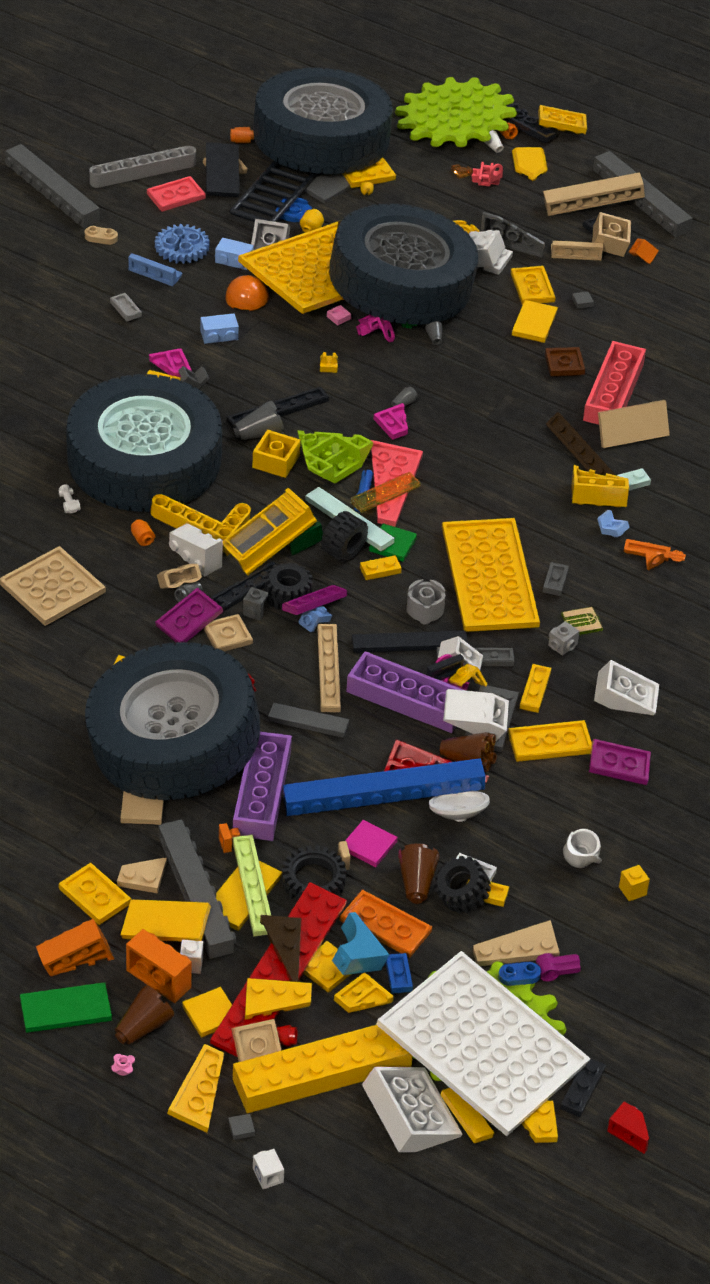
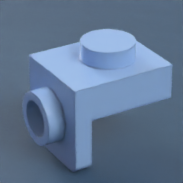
M607 510L598 517L602 534L619 537L630 528L628 521L614 519L611 510Z

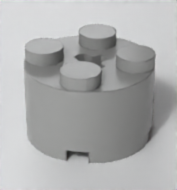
M424 579L417 580L409 586L406 611L412 618L420 621V623L429 624L444 614L445 589L439 582L430 580V582H423Z

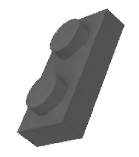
M550 563L543 586V593L561 596L569 566Z

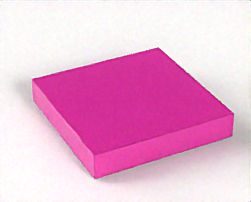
M362 820L345 841L347 842L350 855L377 867L396 844L398 837Z

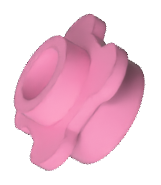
M116 1054L113 1057L115 1061L114 1065H112L113 1072L122 1076L133 1072L132 1063L135 1062L134 1056Z

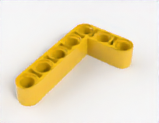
M162 494L153 496L151 504V515L154 518L175 528L188 523L200 529L205 535L211 534L215 540L219 538L222 540L226 539L250 520L251 513L249 505L239 503L221 523Z

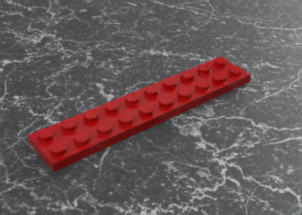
M309 882L288 916L301 918L298 981L347 901ZM272 943L249 978L290 981L283 963L279 961L273 949ZM247 982L210 1039V1044L236 1057L238 1056L232 1028L275 1019L280 1010L274 1011L270 1015L265 1016L263 1014L255 1015L251 1019L245 1020Z

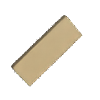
M553 241L551 244V258L602 259L603 243Z

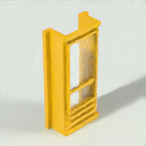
M287 488L283 495L224 539L222 551L227 556L231 554L239 562L242 570L249 575L316 523L317 519L313 516L310 507L292 490Z

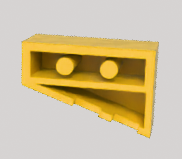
M574 465L572 503L627 507L629 493L628 478L606 473V476L595 474V470L590 469L589 472L579 470V466Z

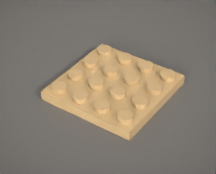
M60 546L0 578V585L45 626L106 593V587Z

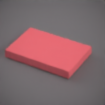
M191 176L147 189V195L161 212L206 199L205 192Z

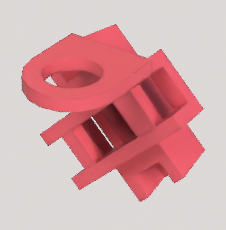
M481 162L480 169L473 168L472 182L482 186L499 185L503 174V166L501 164L493 166V163L491 165H484V162Z

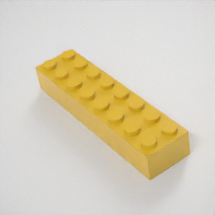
M374 1025L234 1063L233 1081L246 1113H251L363 1082L374 1067H411L412 1055L380 1027Z

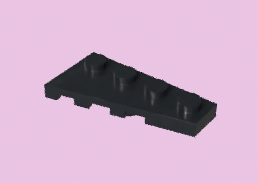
M515 102L507 106L515 108L517 115L513 118H504V121L514 124L517 129L539 139L540 142L547 143L555 139L556 132L539 125L536 117H530L527 110L518 108L519 104Z

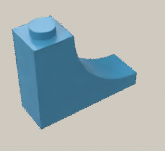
M349 913L341 927L348 943L339 946L332 962L343 975L381 970L389 957V953L357 913Z

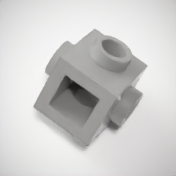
M566 621L550 631L548 646L561 655L572 651L578 644L579 630Z

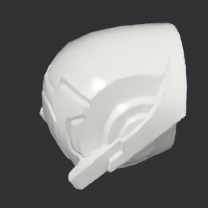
M579 829L570 833L563 847V854L571 866L584 868L593 862L599 864L602 861L598 857L601 848L600 840L593 831Z

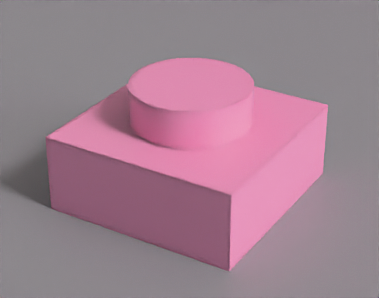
M340 305L327 311V317L338 326L350 320L351 313Z

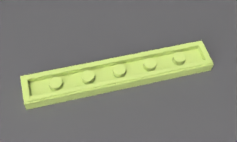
M253 835L232 837L253 937L268 935L264 925L260 923V916L271 915Z

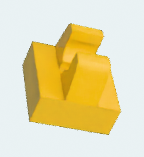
M323 352L320 357V372L337 373L338 356L336 353H333V356H326V352Z

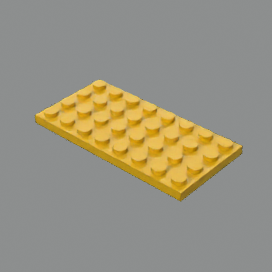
M515 518L442 522V531L464 631L539 627L540 620Z

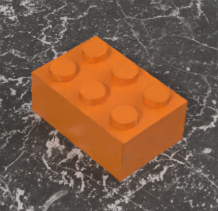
M144 929L126 944V971L173 1003H176L191 989L192 961L186 955L180 954L171 945L165 944L156 935Z

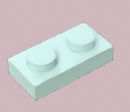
M643 468L617 475L629 479V491L648 486L651 482Z

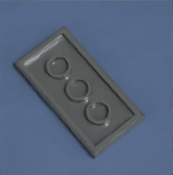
M322 173L309 184L304 192L325 204L351 187L342 173Z

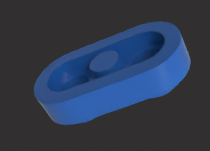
M533 962L505 964L499 969L498 979L507 986L533 984L540 979L541 969Z

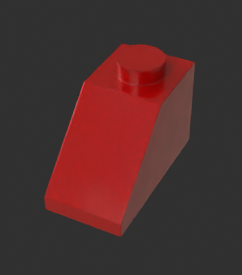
M623 1102L610 1117L608 1132L645 1154L648 1148L649 1135L643 1113L635 1106Z

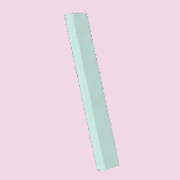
M320 487L305 495L306 501L331 518H334L340 512L348 511L366 522L368 526L366 542L379 551L386 549L394 543V537Z

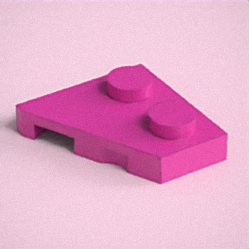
M403 403L374 414V420L392 440L408 434Z

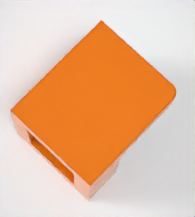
M637 238L629 253L640 257L650 264L659 250L645 239Z

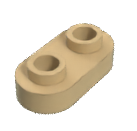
M90 226L85 229V239L89 242L111 245L118 241V233L111 228Z

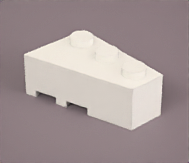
M188 523L170 532V548L176 551L189 564H198L200 572L204 577L222 567V539L215 540L211 534L205 535L200 529Z

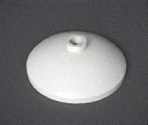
M479 791L439 795L429 801V808L437 815L461 822L485 810L490 803V799L487 794Z

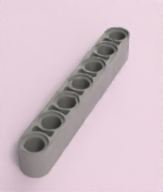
M184 146L92 166L89 169L90 185L99 188L194 167L196 165V148Z

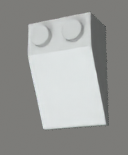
M610 660L598 672L594 701L610 709L654 715L657 707L659 684Z

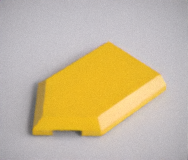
M516 147L512 150L515 172L527 175L528 179L532 181L536 180L540 174L547 172L545 153L541 147Z

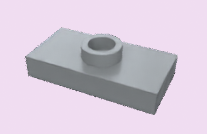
M126 293L110 298V303L126 322L142 317L141 310Z

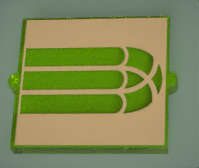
M593 607L561 612L564 622L566 621L579 630V635L603 631L599 621L600 617L596 615Z

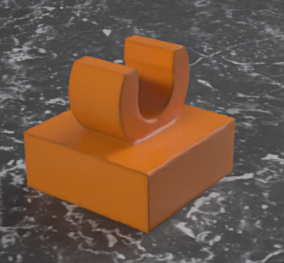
M227 823L219 824V840L223 852H232V837L240 836L239 829L233 828L229 830Z

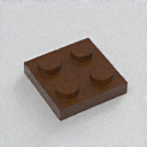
M579 347L545 348V357L550 376L585 375V366Z

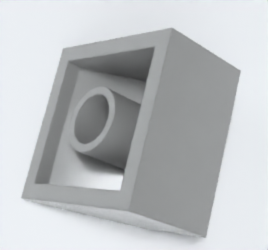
M255 219L251 245H254V250L288 239L291 227L285 223Z

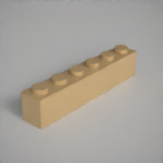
M640 172L543 191L548 216L645 197L644 184Z

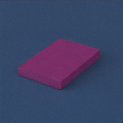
M196 588L159 618L155 624L175 642H187L223 612V608L199 588Z
M593 739L589 772L647 785L651 752Z

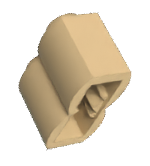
M187 564L176 569L162 571L157 575L161 589L179 587L182 584L196 582L202 576L198 564Z

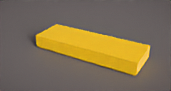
M536 664L532 665L521 699L520 709L539 713L551 674V668Z
M451 1088L442 1090L441 1097L474 1144L493 1138V1130L477 1110Z

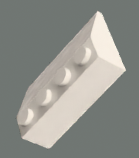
M374 1067L363 1082L362 1086L398 1152H417L462 1136L461 1130L425 1068Z

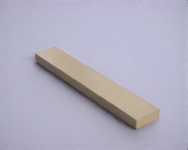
M318 624L321 712H340L337 624Z

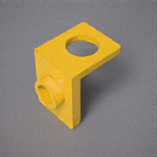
M470 664L459 668L449 679L450 683L462 686L471 677L477 684L485 687L488 685L478 667Z

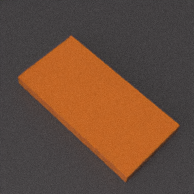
M361 890L340 915V921L344 923L349 913L356 912L379 942L399 953H406L409 958L432 932V926L364 890Z

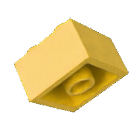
M267 430L253 451L252 468L286 478L300 456L301 440Z

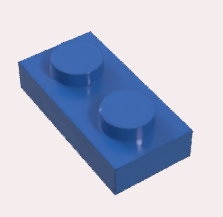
M389 954L386 960V968L391 993L412 992L413 984L407 954Z

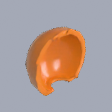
M244 275L235 278L229 284L225 300L232 308L254 311L268 302L269 292L265 283L259 278Z

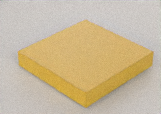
M221 987L182 1002L183 1009L201 1038L217 1030L232 1006Z

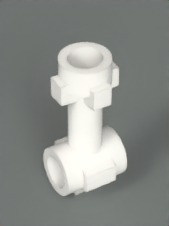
M67 484L60 486L59 496L64 497L66 501L63 503L64 511L70 514L80 511L79 500L72 499L73 489Z

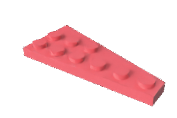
M371 440L373 442L371 455L377 522L396 527L423 457V451Z

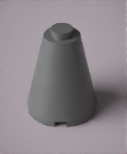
M272 400L235 423L233 432L236 439L240 438L242 441L262 438L267 430L284 434L280 415L277 414V408Z

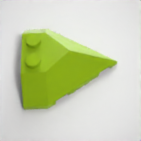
M297 430L308 470L333 483H337L361 468L373 446L371 440L361 435L343 437V434L314 432V434H305L304 431Z

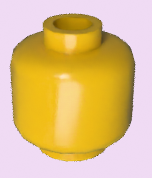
M317 209L307 210L300 219V226L305 233L322 227L324 223L323 215Z

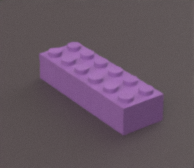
M364 652L347 676L346 692L452 733L456 726L443 721L446 690L463 689Z
M260 732L256 750L244 767L233 818V828L239 829L240 836L253 835L254 839L273 841L283 794V785L285 784L291 755V735Z

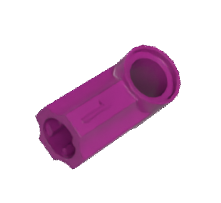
M544 953L536 959V964L541 969L540 976L543 981H553L559 975L578 973L581 969L580 959L576 954L554 957L550 953Z

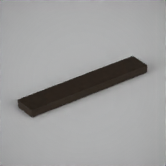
M559 412L546 423L550 430L588 472L591 469L595 470V474L606 476V473L616 475Z

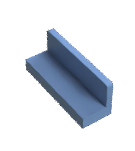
M133 253L128 257L129 270L148 278L174 286L182 277V272Z

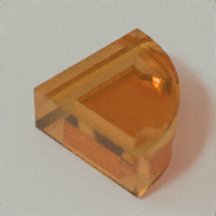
M460 164L451 165V170L459 179L473 174V169L469 166L466 168L461 167Z

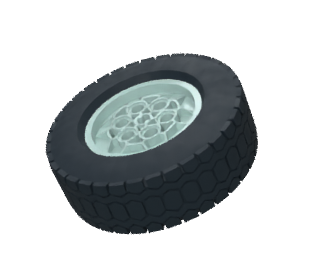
M135 374L133 377L127 375L121 376L120 379L118 377L108 380V382L104 381L97 384V387L94 386L87 390L77 399L68 415L66 426L67 461L71 476L86 494L92 498L95 497V500L103 504L106 502L108 506L114 508L118 506V509L128 511L131 508V511L139 512L145 509V512H150L152 498L158 494L186 504L202 495V492L204 493L213 484L220 470L222 458V424L220 414L206 394L196 387L193 388L192 385L186 382L182 383L181 380L175 378L170 380V377L161 375L158 378L157 375L146 374V377H144V374Z

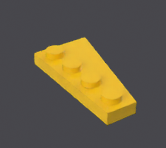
M204 1044L169 1107L168 1115L207 1133L224 1056L223 1052Z

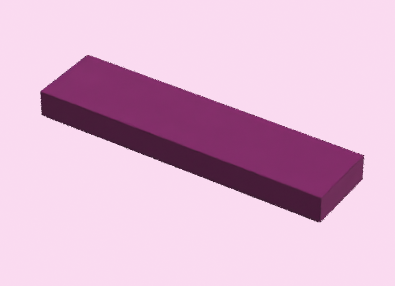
M331 585L283 603L282 610L298 615L346 597L347 590Z

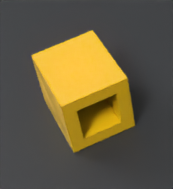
M637 865L621 871L619 888L628 901H632L647 895L650 879L641 866Z

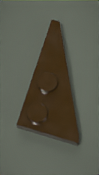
M261 915L260 923L264 925L268 933L267 937L273 944V949L279 961L283 963L289 980L291 982H298L301 918Z

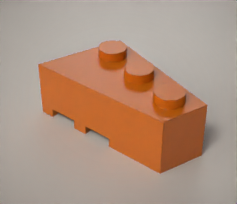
M94 918L36 946L42 964L50 976L76 970V966L86 963L89 966L95 965V961L107 958L108 961L114 960L109 944Z

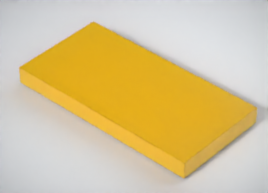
M585 720L508 728V735L516 762L591 754L592 742Z
M259 861L266 895H268L282 878V872ZM237 867L216 893V899L221 901L223 916L228 917L230 927L239 931L249 919V914Z
M131 899L121 931V937L123 939H132L144 929L156 935L161 941H202L211 906L205 902Z

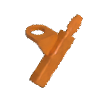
M626 539L625 553L646 557L648 571L663 563L664 560L668 561L669 558L673 561L681 562L685 561L686 554H683L682 551L675 550L671 552V547L631 539Z

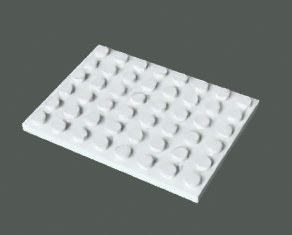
M462 951L381 1016L376 1024L506 1136L524 1122L590 1061L586 1054Z

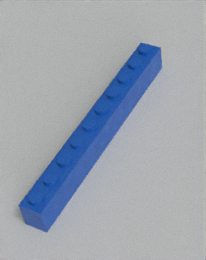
M481 758L286 784L283 785V799L287 816L484 790L486 776Z

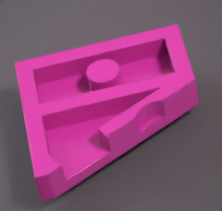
M181 348L149 354L150 362L169 375L181 377L178 370L182 366L191 370Z

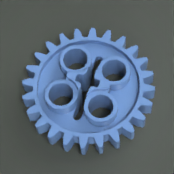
M174 224L173 228L167 226V230L162 229V233L158 232V236L155 237L156 252H159V256H163V259L169 258V262L175 260L176 263L182 261L183 264L185 261L191 263V260L197 262L198 258L202 259L203 255H207L209 239L208 235H205V231L201 232V228L195 229V226L190 228L189 224L185 227L180 224L177 227Z

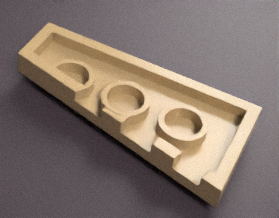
M551 920L473 945L475 962L479 966L492 965L496 961L503 964L534 961L544 953H550L554 957L559 956L560 953Z

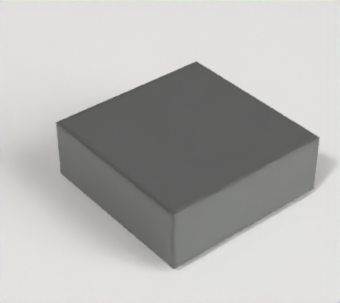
M588 291L572 294V300L577 309L593 307L594 301Z
M250 1114L228 1118L233 1140L255 1136V1129Z

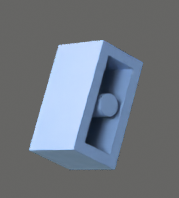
M222 238L215 249V263L247 270L238 262V256L253 251L254 245Z
M235 314L201 317L200 331L204 344L238 340L239 326Z

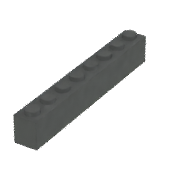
M20 144L5 151L6 165L81 227L86 228L100 221V208L25 146Z
M611 151L594 158L593 170L603 179L637 173ZM641 177L644 184L645 197L630 201L675 238L691 231L693 218Z
M182 819L158 825L159 841L185 902H205L211 906L202 937L209 959L234 953V944H236L235 934L233 931L230 932L228 917L223 916L221 901H217L215 887L210 885L208 871L203 869L202 857L197 855L196 843L190 839L189 827H185Z

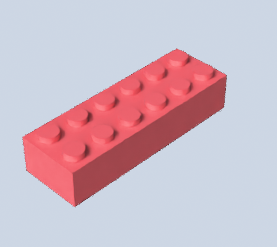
M612 341L585 404L583 421L599 425L598 412L627 407L644 365L646 349Z

